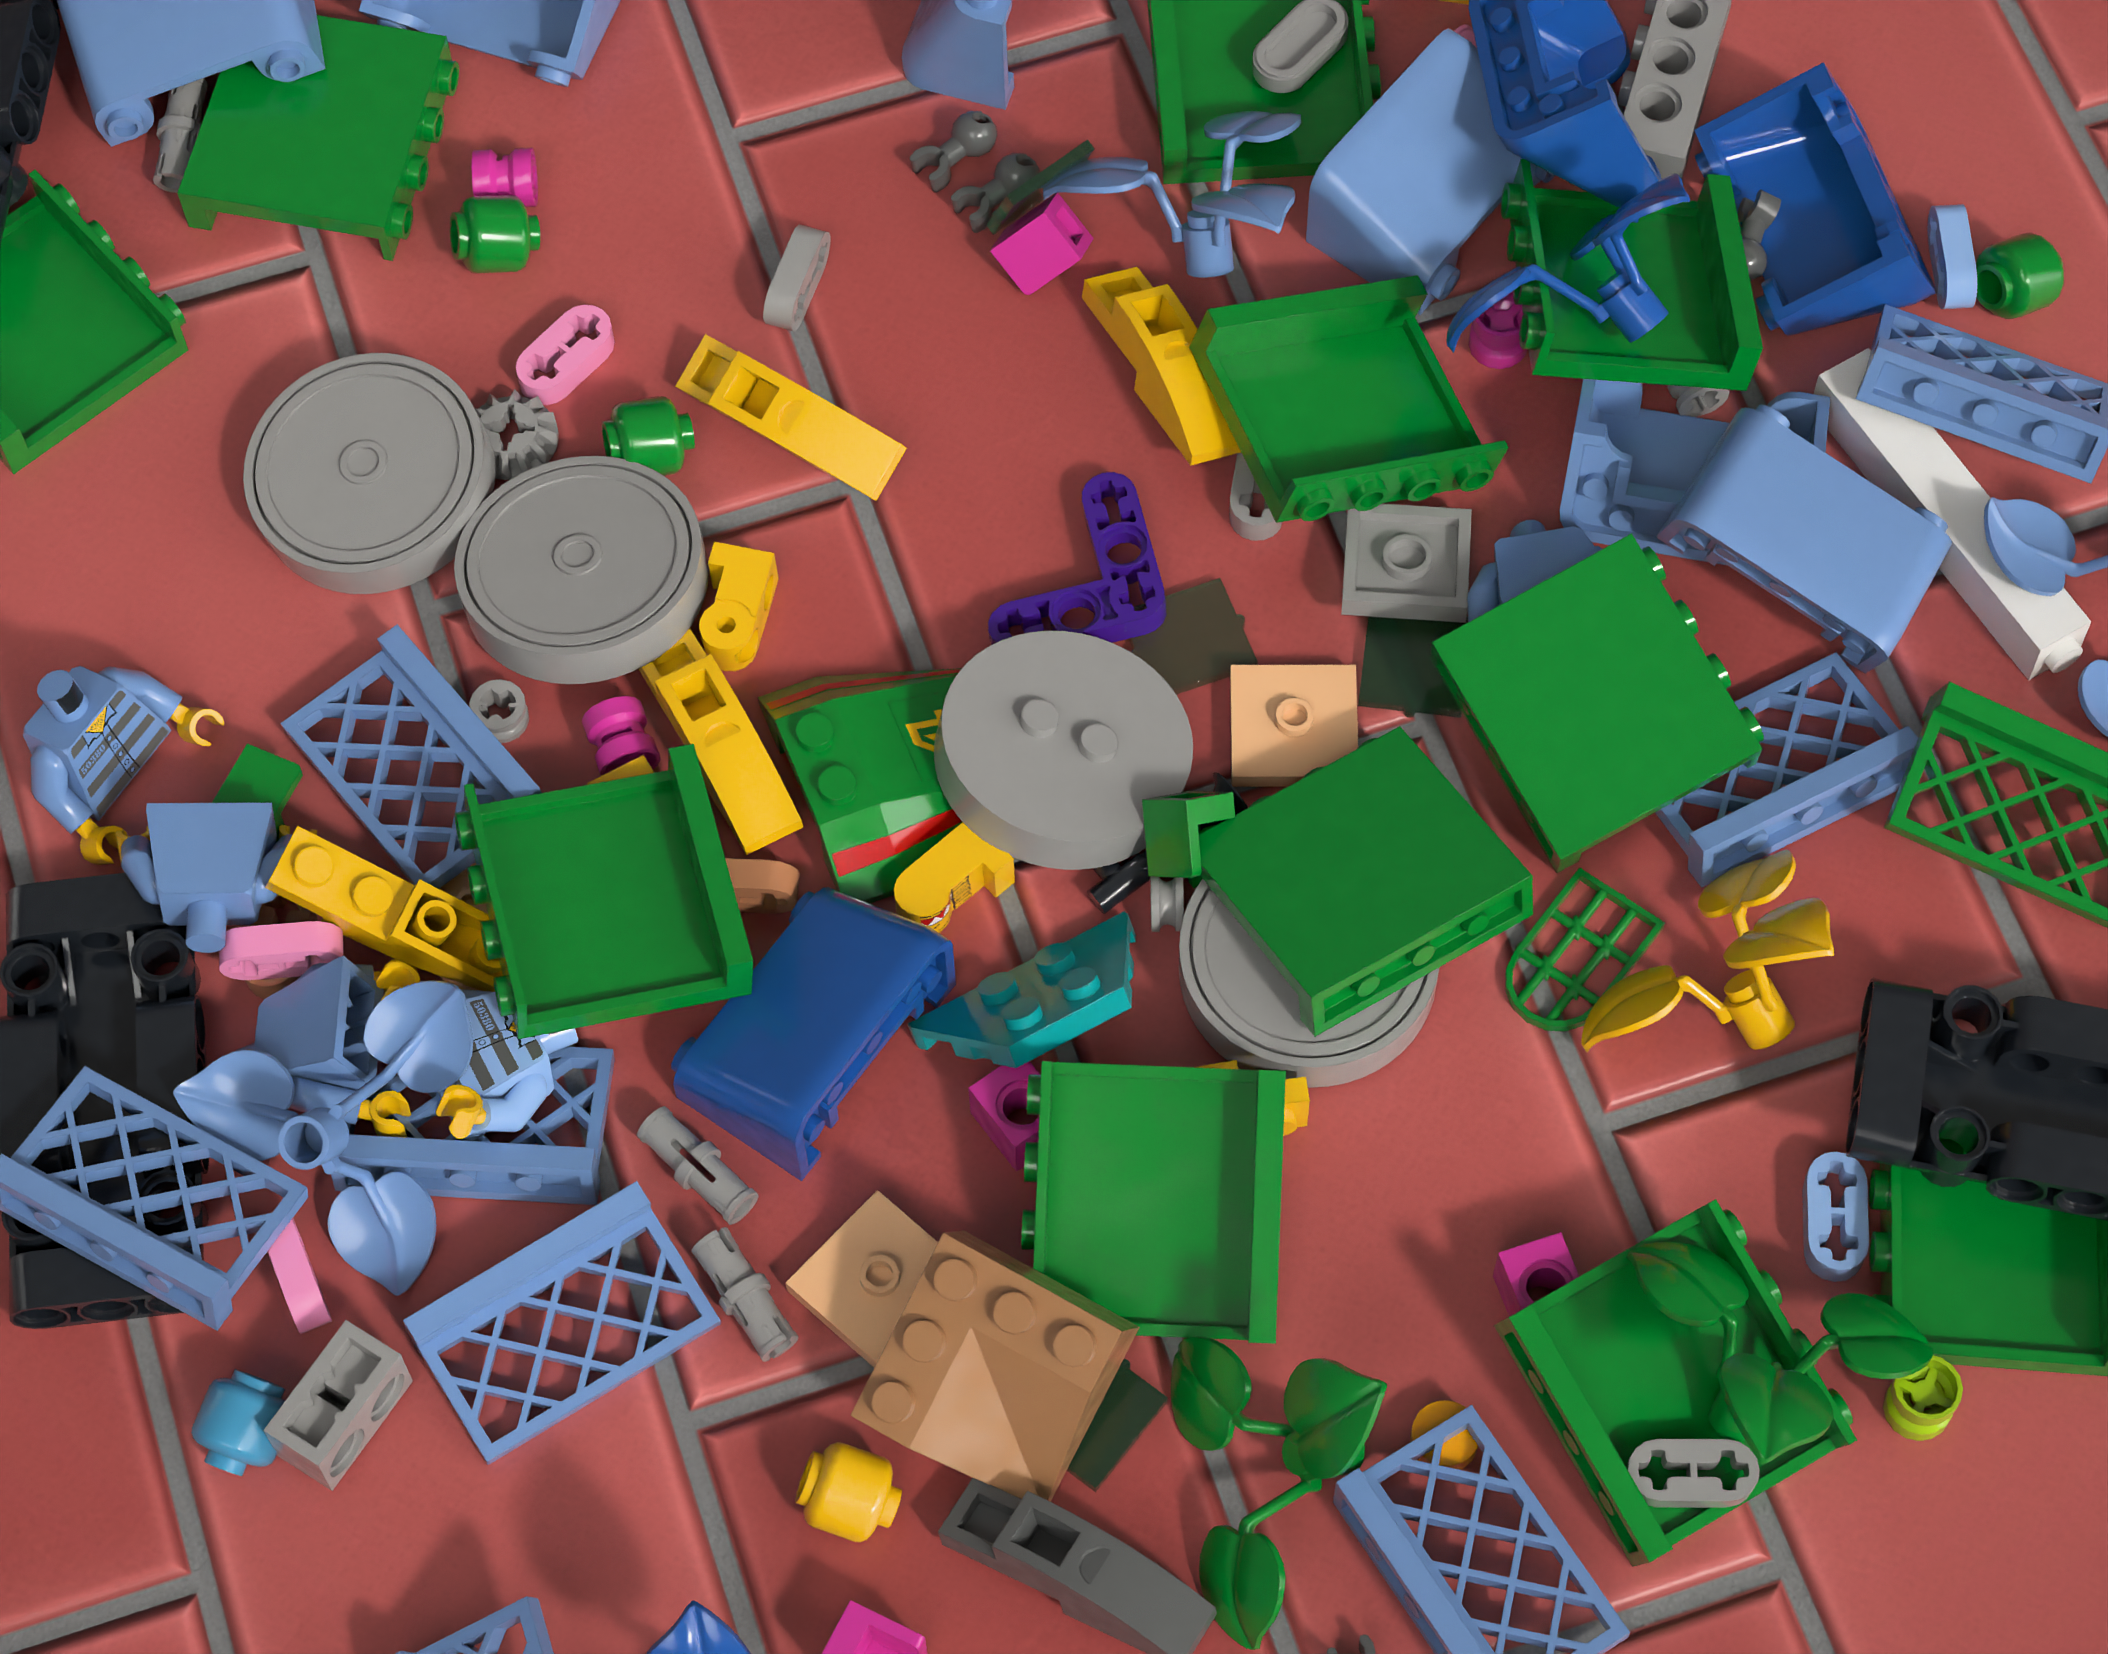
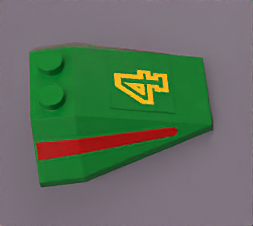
M962 668L817 676L758 697V703L780 754L786 753L821 837L823 858L837 891L870 904L893 896L894 886L900 874L962 823L943 794L934 762L935 736L945 697L950 685Z

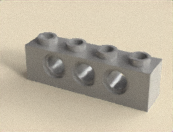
M1646 0L1644 13L1653 16L1650 26L1638 25L1631 52V59L1639 61L1636 72L1625 70L1617 104L1626 107L1624 117L1645 154L1652 157L1662 179L1674 173H1677L1683 179L1695 136V129L1698 126L1732 0Z

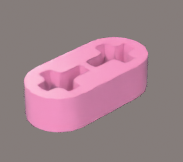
M580 305L571 308L522 352L517 359L516 372L521 392L526 398L533 399L538 396L543 405L558 403L567 397L609 357L613 351L615 341L610 318L604 310L593 305ZM596 330V339L591 340L584 336L576 341L575 333L578 331L588 335ZM554 368L556 375L554 378L550 379L542 375L535 380L533 372L539 369L544 373H548Z
M321 921L233 928L226 931L225 947L219 951V971L224 976L238 980L299 977L312 965L329 963L343 956V931L339 926Z
M292 1218L270 1247L268 1254L299 1333L302 1334L330 1323L332 1319L294 1218Z

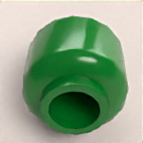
M517 196L470 197L462 203L459 212L451 214L449 233L453 257L455 260L462 259L464 265L471 273L520 271L526 266L530 251L539 250L540 225L537 215H528L524 203Z
M2024 233L1989 245L1978 255L1976 261V298L1980 304L1998 317L2014 319L2048 307L2060 296L2064 284L2063 262L2054 246L2040 235Z
M664 396L618 403L612 409L610 420L602 421V437L606 457L636 462L657 471L663 476L679 472L685 459L684 450L695 448L694 432L689 414H678L673 402Z

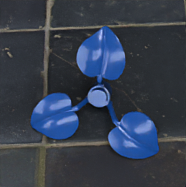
M1677 173L1671 174L1629 199L1616 213L1610 214L1596 223L1571 250L1570 256L1576 261L1601 244L1616 273L1597 289V292L1603 298L1599 304L1535 264L1522 268L1518 266L1485 285L1465 302L1449 326L1446 339L1447 346L1454 353L1461 333L1470 323L1517 287L1533 280L1544 283L1591 312L1599 324L1610 317L1629 343L1642 337L1660 323L1669 312L1641 277L1623 238V233L1630 223H1637L1639 218L1674 204L1690 202V197L1683 187L1680 176Z

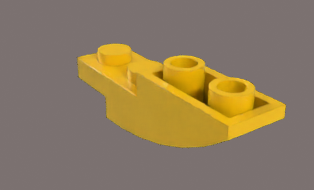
M1138 267L1084 279L1082 299L1137 371L1134 391L1190 466L1241 453L1189 348L1198 329L1170 286L1165 284L1152 287Z
M706 334L675 387L772 441L789 453L875 501L878 499L907 449L899 442L834 404Z
M688 629L683 637L668 651L649 664L639 668V671L683 744H694L706 789L745 854L748 855L803 828V823L772 760L713 656L711 654L706 655L692 630Z
M299 826L296 827L265 886L266 889L323 917L321 922L339 926L344 936L374 950L482 991L495 992L493 978L503 975L499 959L488 961L485 955L480 922L489 920L487 913L420 879L413 885Z

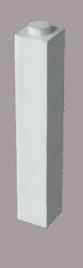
M1867 348L1821 373L1818 376L1814 394L1830 397L1828 431L1868 481L1911 509L1915 510L1916 507L1927 509L1947 523L1948 529L1945 533L1952 540V545L1939 567L1940 571L2025 677L2030 680L2048 669L2052 673H2057L2073 664L2083 652L2081 646L2090 627L2091 620L2064 587L2054 596L2037 595L2017 586L2002 572L1989 549L1984 529V509L1986 503L1991 498L1932 426L1856 399L1858 388L1866 372L1871 350Z

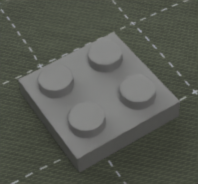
M1380 504L1367 511L1348 510L1341 615L1466 623L1472 509Z

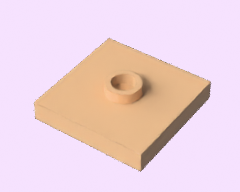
M1231 665V782L1233 787H1288L1303 779L1311 770L1317 767H1325L1358 748L1356 665Z
M877 1190L785 1283L786 1288L793 1297L875 1368L938 1242Z

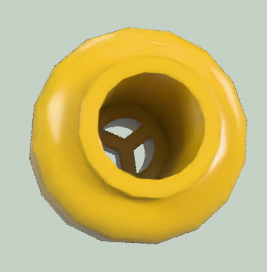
M836 1442L829 1445L823 1454L815 1451L811 1453L797 1489L795 1503L804 1506V1520L812 1528L853 1542H863L873 1534L877 1525L886 1528L891 1526L900 1503L902 1489L891 1485L893 1470L888 1459L845 1443Z

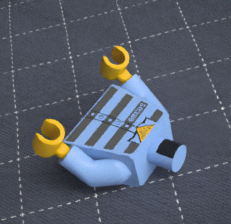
M397 961L385 966L376 981V985L380 989H388L381 999L383 1000L386 996L400 988L422 981H420L418 973L411 966ZM460 989L465 995L472 1027V1057L468 1068L457 1082L449 1087H445L446 1089L437 1091L441 1100L435 1113L439 1117L450 1116L452 1122L449 1126V1131L453 1136L462 1141H474L487 1132H517L525 1126L554 1089L548 1054L577 1043L576 1030L574 1028L518 1039L513 1016H500L495 992Z

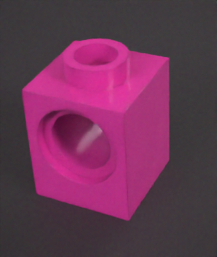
M1030 1061L1018 1068L1001 1065L968 1088L971 1115L1016 1172L1024 1167L1026 1142H1038L1039 1118L1027 1125H1017L1007 1119L1011 1112L1017 1109H1027L1029 1074L1040 1075Z
M1561 1232L1499 1252L1493 1272L1494 1281L1509 1316L1534 1303L1527 1293L1530 1289L1546 1287L1555 1291L1579 1277Z

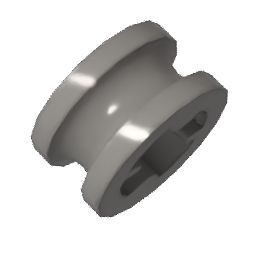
M1667 386L1672 398L1677 399L1676 408L1681 416L1698 417L1711 413L1725 403L1730 393L1728 389Z
M502 679L491 680L480 685L472 694L469 702L470 708L500 743L511 742L520 737L526 730L529 722V712L525 696L517 685ZM494 704L502 709L509 706L511 715L505 719H502L497 714L490 716L488 708Z
M1150 876L1151 932H1160V928L1164 925L1173 926L1175 931L1181 930L1184 916L1183 878L1174 877L1171 881L1165 882L1159 877Z

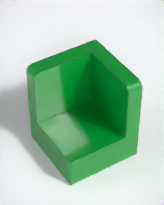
M246 744L212 803H272L278 841L279 826L285 825L281 812L303 776L301 767L294 762Z
M1187 791L1142 799L1148 876L1176 878L1200 876L1202 873L1199 844L1200 824L1235 818L1233 792Z

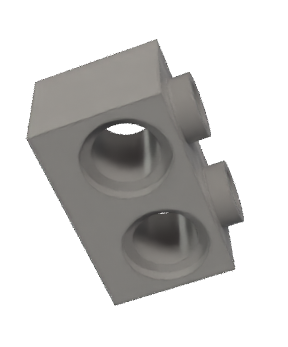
M345 1320L263 1431L272 1447L276 1450L278 1457L333 1491L413 1380L400 1353Z

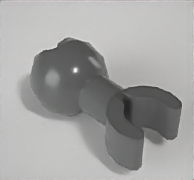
M968 111L960 115L953 123L951 138L940 147L924 146L913 152L910 156L913 172L918 174L927 166H939L935 172L929 175L932 191L939 192L950 182V168L965 156L980 157L990 152L997 138L996 125L988 115L981 111Z
M1011 153L998 162L994 179L983 187L966 186L956 190L951 196L955 213H960L968 206H980L976 212L969 216L972 231L978 233L990 224L992 209L1006 198L1023 199L1033 194L1039 185L1040 169L1036 162L1025 153Z
M1761 189L1757 192L1755 202L1746 197L1742 199L1737 214L1738 220L1742 223L1740 230L1750 281L1760 277L1767 268V255L1761 242L1765 230L1774 221L1781 204L1780 198Z

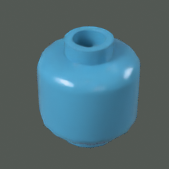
M237 1369L234 1370L231 1379L218 1378L212 1381L191 1432L193 1439L198 1444L209 1449L204 1462L239 1476H243L247 1464L256 1467L272 1464L277 1456V1452L272 1447L263 1430L286 1401L282 1399L285 1388Z

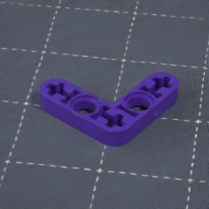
M1115 472L1101 473L1092 477L1085 484L1082 491L1084 517L1101 580L1030 596L1000 605L992 612L988 621L991 645L1012 637L1009 628L1015 625H1021L1024 634L1044 631L1041 618L1048 616L1051 631L1082 633L1111 643L1146 635L1157 630L1163 624L1167 615L1164 587L1138 494L1129 478ZM1114 497L1115 502L1118 504L1120 522L1110 525L1107 509L1102 499ZM1120 543H1131L1141 550L1140 555L1129 563L1119 564L1107 557L1109 550ZM1138 581L1140 594L1143 602L1146 604V609L1142 611L1134 610L1133 605L1130 604L1127 584H1133ZM1078 607L1089 609L1095 615L1093 621L1081 629L1068 628L1060 621L1068 610Z

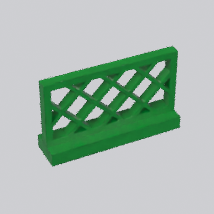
M1949 681L1929 697L1921 720L1925 721L1883 828L2108 928V908L2091 900L2082 879L2085 875L2108 867V830L2103 821L2108 818V809L2099 812L2096 805L2097 803L2108 808V752ZM1938 732L1960 742L1970 765L1942 775L1932 753ZM1979 751L1986 753L1992 757L1983 760ZM2004 761L2018 768L2028 791L2001 801L1987 771V767ZM1925 769L1929 780L1919 784ZM1974 773L1988 807L1961 817L1946 783ZM2037 777L2050 783L2041 786ZM1933 788L1948 822L1928 828L1906 818L1914 795ZM2059 788L2075 793L2086 818L2059 827L2045 794ZM2032 799L2046 833L2019 843L2005 809ZM1992 814L2006 849L1988 855L1974 848L1965 824ZM2090 825L2105 859L2078 869L2063 835ZM1952 830L1955 839L1942 833ZM2050 841L2065 875L2050 881L2033 875L2024 855V850ZM2010 856L2014 866L2000 859ZM2068 882L2072 892L2060 887V885Z

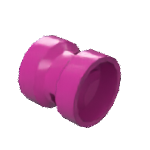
M533 147L515 148L510 154L503 155L502 160H499L498 155L492 149L473 150L471 169L474 196L514 195L522 200L525 207L537 206L538 177Z
M1513 291L1482 313L1471 325L1468 344L1471 354L1479 363L1488 368L1504 369L1512 367L1521 362L1527 353V349L1521 348L1519 340L1523 308L1522 305H1515Z
M630 696L613 697L592 706L584 714L582 724L587 739L598 748L595 761L600 776L643 755L652 770L658 766L661 760L654 738L644 731L647 725V718L640 700Z

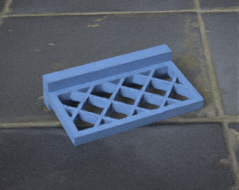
M1885 304L1878 320L1866 372L1858 388L1857 400L2079 480L2092 483L2108 448V383Z
M397 624L377 638L382 648L379 653L280 724L285 733L410 882L415 885L420 879L439 889L467 869L468 866L475 863L473 849L461 851L456 832L455 818L453 819L452 828L421 826L426 801L456 802L455 812L465 811L464 785L472 784L474 780L482 788H475L478 804L540 794L542 792L539 786ZM385 675L392 683L393 689L389 705L359 704L362 690L381 676ZM405 698L411 706H402L403 699ZM323 718H343L338 742L311 741L305 734V731ZM356 719L386 720L381 744L351 743ZM399 721L425 722L428 725L424 746L394 745ZM440 739L446 747H437L438 740ZM326 757H335L333 766ZM348 758L378 759L373 784L347 783L344 780ZM391 760L421 761L416 786L386 784ZM434 762L460 763L464 767L460 788L429 786ZM360 798H370L368 807ZM383 799L413 800L408 826L386 825L379 822ZM395 840H405L404 848L402 849ZM418 841L449 842L446 858L423 874L414 863Z
M1837 652L1735 701L1738 709L1747 707L1754 716L1767 708L1793 712L1788 731L1760 726L1764 735V740L1760 743L1784 747L1779 766L1757 762L1752 767L1747 768L1744 763L1728 772L1729 777L1724 793L1699 788L1675 801L1674 805L1671 803L1655 812L1688 856V871L1701 888L1739 865L1759 860L1898 791L1918 737L1909 726L1899 730ZM1830 677L1834 679L1845 693L1842 705L1806 698L1810 687ZM1805 714L1837 721L1833 740L1797 733L1801 715ZM1846 723L1871 727L1881 738L1868 746L1841 742ZM1792 749L1828 756L1826 766L1813 773L1787 768ZM1738 775L1774 782L1771 793L1758 800L1733 795ZM1684 802L1719 809L1717 820L1692 831L1681 816Z
M565 1047L548 1054L554 1082V1089L551 1094L562 1106L537 1124L530 1118L523 1127L525 1132L510 1143L490 1142L484 1135L474 1141H462L452 1134L443 1140L425 1139L418 1132L417 1128L436 1116L435 1111L441 1100L436 1091L428 1093L432 1099L413 1111L411 1116L404 1117L399 1114L388 1116L390 1119L397 1120L404 1125L407 1138L354 1135L355 1124L346 1123L349 1130V1141L339 1159L340 1161L368 1170L375 1182L393 1171L408 1172L422 1183L430 1196L597 1205L600 1189L598 1170L615 1062L613 1049ZM573 1068L597 1070L595 1083L574 1098L556 1081ZM397 1074L391 1081L368 1097L367 1100L372 1101L378 1094L384 1091L394 1090L400 1092L407 1086ZM592 1104L589 1115L584 1109ZM573 1117L586 1129L587 1139L585 1147L556 1146L547 1136ZM331 1174L335 1191H343L354 1185H362L358 1180L342 1174Z
M86 1066L75 1077L12 1157L0 1155V1210L216 1331H218L233 1311L231 1301L233 1296L309 1197L308 1188ZM91 1092L113 1104L116 1118L76 1126L73 1112ZM122 1110L132 1115L123 1117ZM67 1121L68 1128L60 1130V1128ZM155 1127L169 1135L171 1149L131 1157L127 1138L128 1132ZM119 1134L124 1159L83 1166L79 1142ZM177 1140L187 1144L188 1146L179 1147ZM72 1144L76 1169L46 1174L31 1165L43 1150ZM212 1158L224 1165L227 1180L187 1188L182 1163ZM175 1165L179 1190L139 1198L135 1173ZM233 1170L243 1176L235 1178ZM122 1175L128 1176L131 1200L102 1205L89 1197L88 1182ZM79 1185L81 1193L70 1186ZM267 1188L283 1197L272 1213L243 1219L239 1193ZM231 1196L235 1221L195 1228L191 1203ZM183 1205L188 1227L187 1231L158 1236L145 1228L143 1213ZM135 1215L137 1224L126 1217ZM256 1233L252 1240L248 1242L247 1234ZM239 1236L242 1253L227 1273L202 1260L199 1244ZM191 1246L193 1254L182 1248Z
M637 1181L403 1320L408 1336L420 1356L422 1355L487 1465L721 1324L718 1315L652 1211L651 1203ZM647 1231L660 1252L655 1276L651 1277L616 1269L622 1245ZM612 1252L608 1266L594 1263ZM666 1263L679 1283L663 1279ZM578 1271L605 1277L597 1312L559 1304L564 1280ZM614 1279L651 1288L643 1323L605 1314ZM554 1286L550 1301L535 1298ZM660 1290L687 1296L700 1318L678 1331L651 1325ZM520 1306L547 1312L538 1347L501 1339L504 1322L508 1313ZM556 1314L593 1322L585 1358L547 1349ZM495 1322L492 1336L476 1333ZM602 1325L640 1333L634 1358L621 1366L593 1360ZM648 1335L663 1339L645 1350ZM462 1341L489 1347L480 1382L451 1376L439 1355ZM497 1349L535 1357L526 1393L488 1385ZM548 1360L582 1368L576 1393L563 1401L535 1396L543 1361ZM590 1370L606 1374L586 1386ZM459 1389L476 1393L472 1410ZM485 1395L523 1403L517 1428L491 1443L479 1423ZM532 1406L548 1409L528 1421Z
M1472 1405L1362 1472L1358 1468L1336 1482L1333 1497L1334 1505L1435 1654H1503L1505 1639L1546 1648L1545 1654H1554V1650L1570 1654H1604L1629 1637L1630 1631ZM1467 1429L1483 1452L1479 1474L1440 1466L1439 1460L1443 1443ZM1434 1449L1431 1463L1417 1460ZM1489 1462L1500 1478L1487 1476ZM1400 1470L1428 1476L1422 1509L1393 1503L1380 1482ZM1436 1478L1476 1487L1470 1520L1429 1511ZM1484 1489L1513 1495L1522 1508L1518 1531L1478 1522ZM1528 1518L1540 1535L1526 1533ZM1404 1519L1419 1522L1417 1536H1415ZM1427 1524L1467 1533L1461 1567L1433 1561L1422 1546ZM1475 1535L1515 1543L1509 1577L1469 1569ZM1523 1545L1551 1551L1561 1565L1557 1588L1517 1579ZM1568 1576L1580 1593L1566 1590ZM1444 1577L1458 1579L1456 1593L1453 1592ZM1466 1581L1506 1590L1500 1624L1470 1617L1462 1605ZM1514 1592L1555 1601L1549 1635L1508 1626ZM1563 1603L1592 1609L1606 1631L1588 1643L1557 1637ZM1483 1634L1497 1637L1495 1652Z

